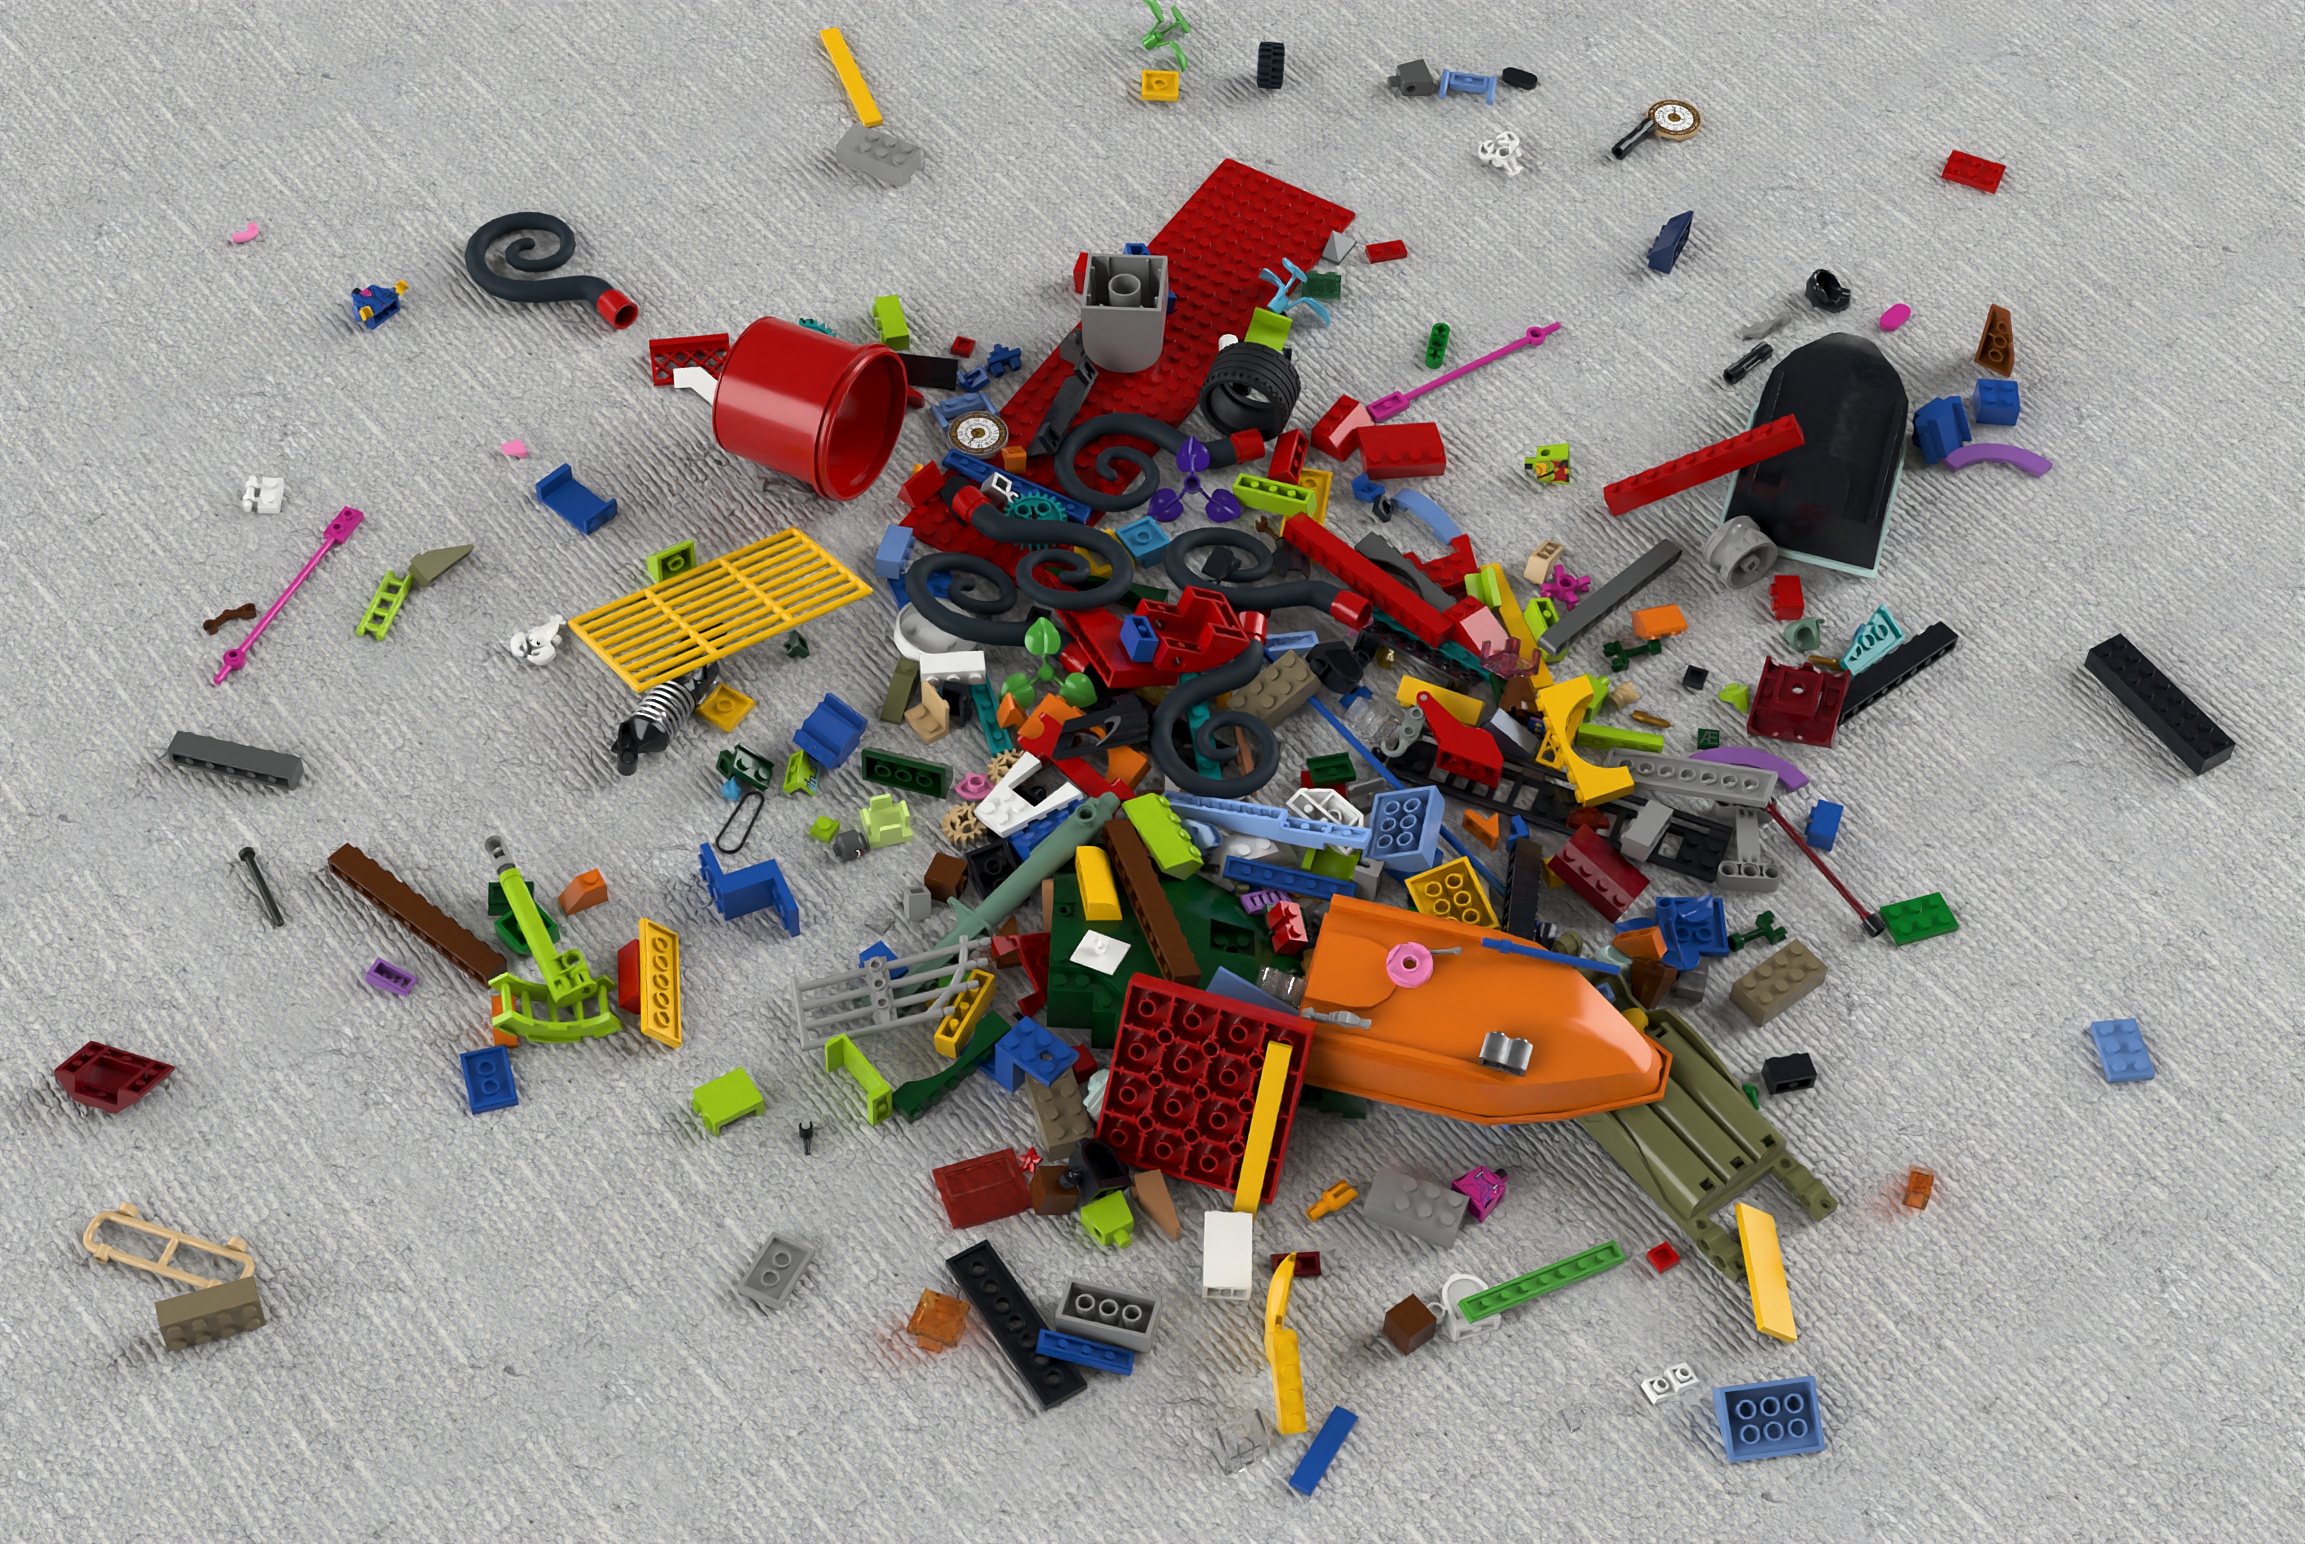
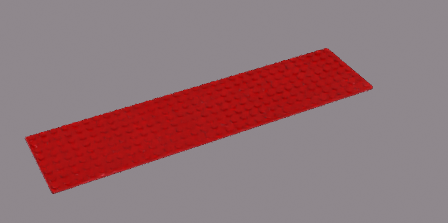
M1226 158L1147 246L1151 255L1168 256L1169 289L1177 297L1173 314H1166L1160 357L1147 369L1133 373H1119L1104 369L1089 358L1098 371V375L1066 434L1077 425L1093 417L1113 412L1141 414L1162 421L1177 429L1199 404V391L1216 355L1219 353L1220 337L1231 334L1238 338V342H1244L1255 308L1258 307L1269 311L1266 306L1276 296L1279 287L1258 278L1262 270L1267 268L1286 286L1292 278V273L1282 263V259L1285 257L1307 276L1322 258L1332 231L1342 234L1355 219V212L1235 160ZM1296 277L1284 295L1288 298L1302 281ZM1082 320L1075 326L1076 328H1079L1081 330ZM1060 344L1000 410L999 418L1004 421L1008 428V443L1006 447L1022 446L1025 451L1027 450L1064 380L1067 377L1076 375L1073 371L1075 364L1060 358ZM1111 434L1101 436L1088 442L1079 450L1074 459L1073 467L1077 477L1088 488L1104 494L1122 495L1143 469L1136 463L1128 460H1112L1108 463V466L1117 472L1118 477L1115 481L1108 482L1099 475L1095 468L1096 457L1106 448L1125 446L1142 451L1152 459L1161 449L1160 446L1133 435ZM1001 451L992 458L980 460L1005 471V463ZM1054 454L1026 460V472L1013 474L1073 499L1059 485L1053 468ZM948 469L942 477L944 481H947L953 475H964ZM966 477L971 486L981 489L982 483ZM939 490L917 509L913 508L898 525L913 528V537L941 552L971 554L990 561L1008 574L1016 588L1020 589L1017 585L1015 569L1019 560L1030 553L1029 547L1026 546L1021 550V544L1013 546L1014 543H1003L989 539L982 535L974 526H970L966 522L965 526L962 527L948 509ZM1001 502L996 508L1003 514V508L1007 507ZM1031 508L1032 519H1035L1034 508ZM1093 510L1092 516L1085 525L1094 528L1106 512ZM1048 544V549L1055 548L1074 552V546L1055 544V547ZM1033 547L1031 552L1036 551V547ZM1053 562L1038 565L1032 569V578L1041 584L1047 567L1059 569L1063 563Z

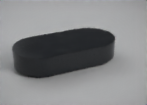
M1513 67L1505 68L1502 73V80L1507 84L1526 90L1534 89L1537 86L1538 78L1532 73Z

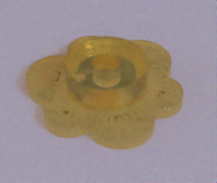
M1383 646L1382 650L1376 654L1377 665L1383 669H1389L1391 663L1395 662V651Z

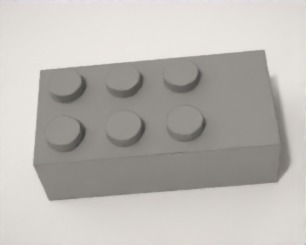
M854 123L836 144V158L840 164L903 187L921 165V150L918 146Z
M1380 1166L1365 1202L1363 1218L1452 1249L1467 1213L1470 1197Z
M1068 1277L1055 1316L1056 1332L1150 1354L1162 1316V1298Z

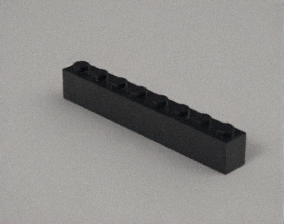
M1939 621L1935 625L1928 626L1920 635L1916 634L1905 645L1901 644L1893 653L1886 654L1878 663L1871 664L1863 673L1856 674L1850 681L1847 695L1844 697L1837 726L1840 727L1953 651L1959 635L1942 621Z
M1518 835L1508 856L1500 931L1536 942L1533 940L1537 931L1534 926L1538 920V916H1536L1539 908L1537 901L1540 896L1538 889L1542 881L1539 877L1543 870V867H1540L1544 855H1541L1542 845Z

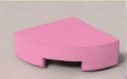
M521 439L501 445L502 451L506 455L510 454L518 456V458L528 457V452Z

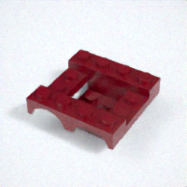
M1767 656L1747 722V734L1832 749L1840 711L1851 681V670L1846 669L1843 673L1833 674L1819 670L1813 663L1804 662L1800 666H1786L1776 662L1771 656ZM1801 688L1804 689V691L1801 693H1795L1793 692V689ZM1822 692V695H1821V698H1820V702H1819V706H1818V709H1817V713H1816V716H1815V711H1816V707H1817V704H1818L1819 696H1820V693Z

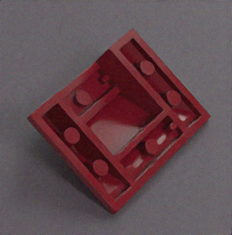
M90 1041L54 1069V1074L74 1101L83 1103L85 1106L102 1109L108 1113L117 1114L139 1101L175 1070V1066Z

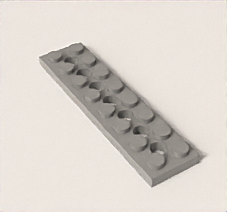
M1612 746L1602 768L1630 766L1628 770L1634 782V788L1766 808L1778 780L1777 771ZM1728 782H1734L1731 785H1726Z

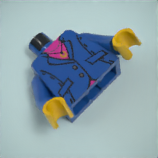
M405 280L398 281L391 289L381 288L376 285H370L363 291L355 288L351 293L354 305L352 311L355 321L359 323L364 321L374 330L400 311L398 296H402L404 291L409 289Z

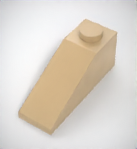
M1546 539L1530 554L1523 577L1529 579L1528 581L1533 584H1543L1550 576L1565 546Z

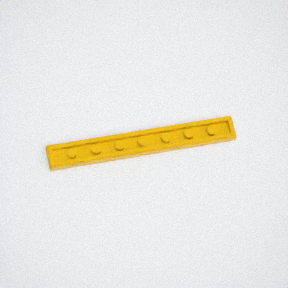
M838 27L821 30L820 36L864 127L869 128L883 125V119Z
M1499 562L1479 566V573L1486 567H1494L1502 604L1497 613L1507 635L1514 643L1513 648L1527 678L1531 682L1534 692L1537 693L1538 690L1555 685Z
M1269 1041L1232 1211V1213L1238 1211L1252 1213L1253 1223L1256 1220L1293 1046Z

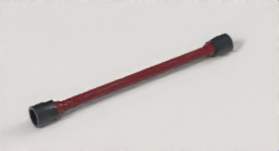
M1770 797L1766 808L1758 807L1762 813L1766 811L1768 815L1770 814L1854 911L1860 915V919L1863 921L1861 925L1870 936L1875 938L1880 935L1886 928L1885 924L1875 913L1871 915L1869 911L1863 909V906L1780 814L1774 805L1776 801Z

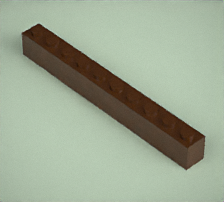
M1130 819L1105 821L1101 839L1164 980L1197 989L1198 983L1202 978L1201 969L1195 963L1194 954L1187 945L1186 936L1180 930L1179 921L1174 917L1171 904H1168L1165 890L1161 888L1158 882V875L1152 869L1151 860L1147 858L1144 845L1138 838L1136 828L1133 827Z
M346 843L327 858L332 874L487 990L492 988L488 983L489 980L508 972L507 960L501 953L494 952L485 941H479L470 930L463 929L454 918H448L438 906H432L423 895L413 892L408 884L397 880L389 870L385 871L374 859L366 857L358 847L354 848L349 843Z

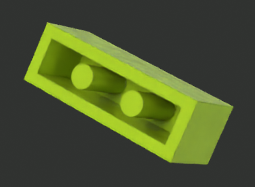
M898 294L876 297L875 306H872L873 318L877 317L875 322L877 331H881L879 333L880 343L888 346L893 351L910 349L909 332Z
M1550 598L1530 599L1523 614L1536 645L1540 636L1560 620ZM1537 646L1544 662L1563 661L1570 648L1569 646L1558 656L1553 657Z

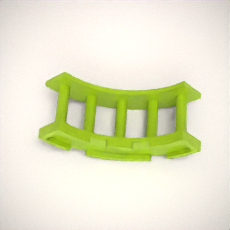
M506 972L488 981L491 987L501 992L503 1013L492 1018V1023L495 1028L515 1037L518 1034L526 1036L528 1041L541 1043L580 1042L581 1037L592 1035L595 1038L603 1037L623 1029L622 1021L609 1012L607 992L618 987L605 974L592 979V981L597 982L598 990L584 999L598 996L600 1015L584 1020L583 1003L580 1000L573 1004L575 1021L558 1022L557 1007L547 985L528 982ZM511 994H515L516 998L521 999L523 1015L512 1010ZM531 1001L547 1002L549 1022L533 1019Z

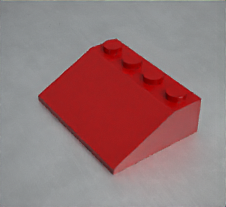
M1435 422L1356 427L1363 473H1367L1369 480L1444 475L1446 467L1444 445Z

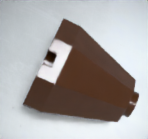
M1523 675L1511 677L1506 683L1497 709L1501 708L1522 726L1529 724L1530 717L1543 720V713L1538 711L1535 703L1537 697L1529 679Z
M1632 956L1630 964L1632 996L1647 1011L1650 1009L1655 1010L1676 979L1678 969L1657 960L1655 962L1651 961V958Z

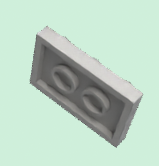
M773 1231L738 1284L737 1292L780 1311L815 1256V1250Z

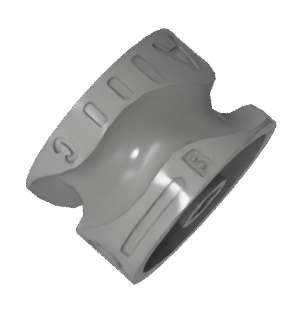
M1738 516L1722 524L1709 537L1703 549L1704 559L1712 568L1721 569V578L1732 589H1742L1758 581L1772 567L1778 554L1777 546L1767 535L1760 531V527L1749 516Z

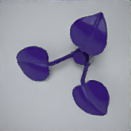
M1191 436L1182 444L1176 456L1178 469L1181 472L1191 471V474L1184 480V489H1182L1178 497L1172 489L1162 488L1157 490L1150 500L1147 515L1161 522H1169L1179 518L1184 511L1183 504L1179 500L1182 499L1186 492L1189 494L1200 492L1209 501L1205 506L1208 518L1217 523H1224L1239 518L1241 516V509L1235 496L1228 490L1216 489L1211 498L1201 488L1200 479L1194 475V471H1204L1210 463V455L1196 437Z

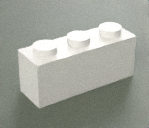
M984 651L919 654L921 688L922 682L925 680L930 686L942 687L944 680L965 685L986 683Z

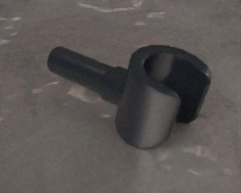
M810 1122V1127L803 1129L802 1123H800L799 1135L804 1141L805 1155H810V1138L813 1136V1124Z

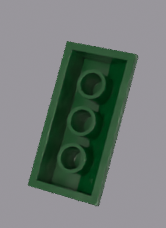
M868 747L861 752L862 780L946 799L953 781V766L907 756L902 753H894L881 748Z

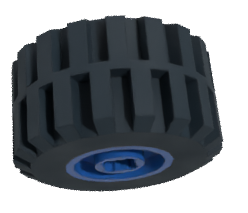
M1261 41L1259 44L1257 64L1258 88L1281 89L1284 75V43Z

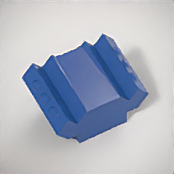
M1949 396L1944 400L1937 397L1914 412L1912 441L1913 445L1923 450L1926 464H1938V458H1947V455L1955 449L1963 447V441H1972L1970 425L1967 422L1968 418L1960 396Z
M826 693L824 701L818 703L814 712L804 720L801 729L796 730L792 741L828 769L840 768L860 744V737L866 729L868 720L833 693Z

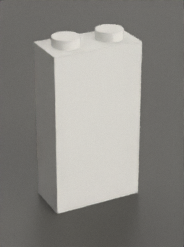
M1218 1210L1205 1211L1202 1298L1250 1300L1252 1288V1213L1242 1211L1235 1213Z

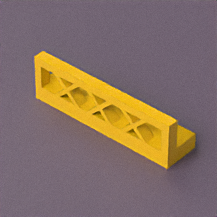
M1588 704L1579 709L1566 726V738L1570 747H1572ZM1548 729L1535 763L1562 771L1564 766L1561 765L1559 760L1560 752L1559 749L1557 752L1556 748H1554L1550 739L1552 733ZM1553 751L1555 755L1553 762L1542 759L1544 753Z

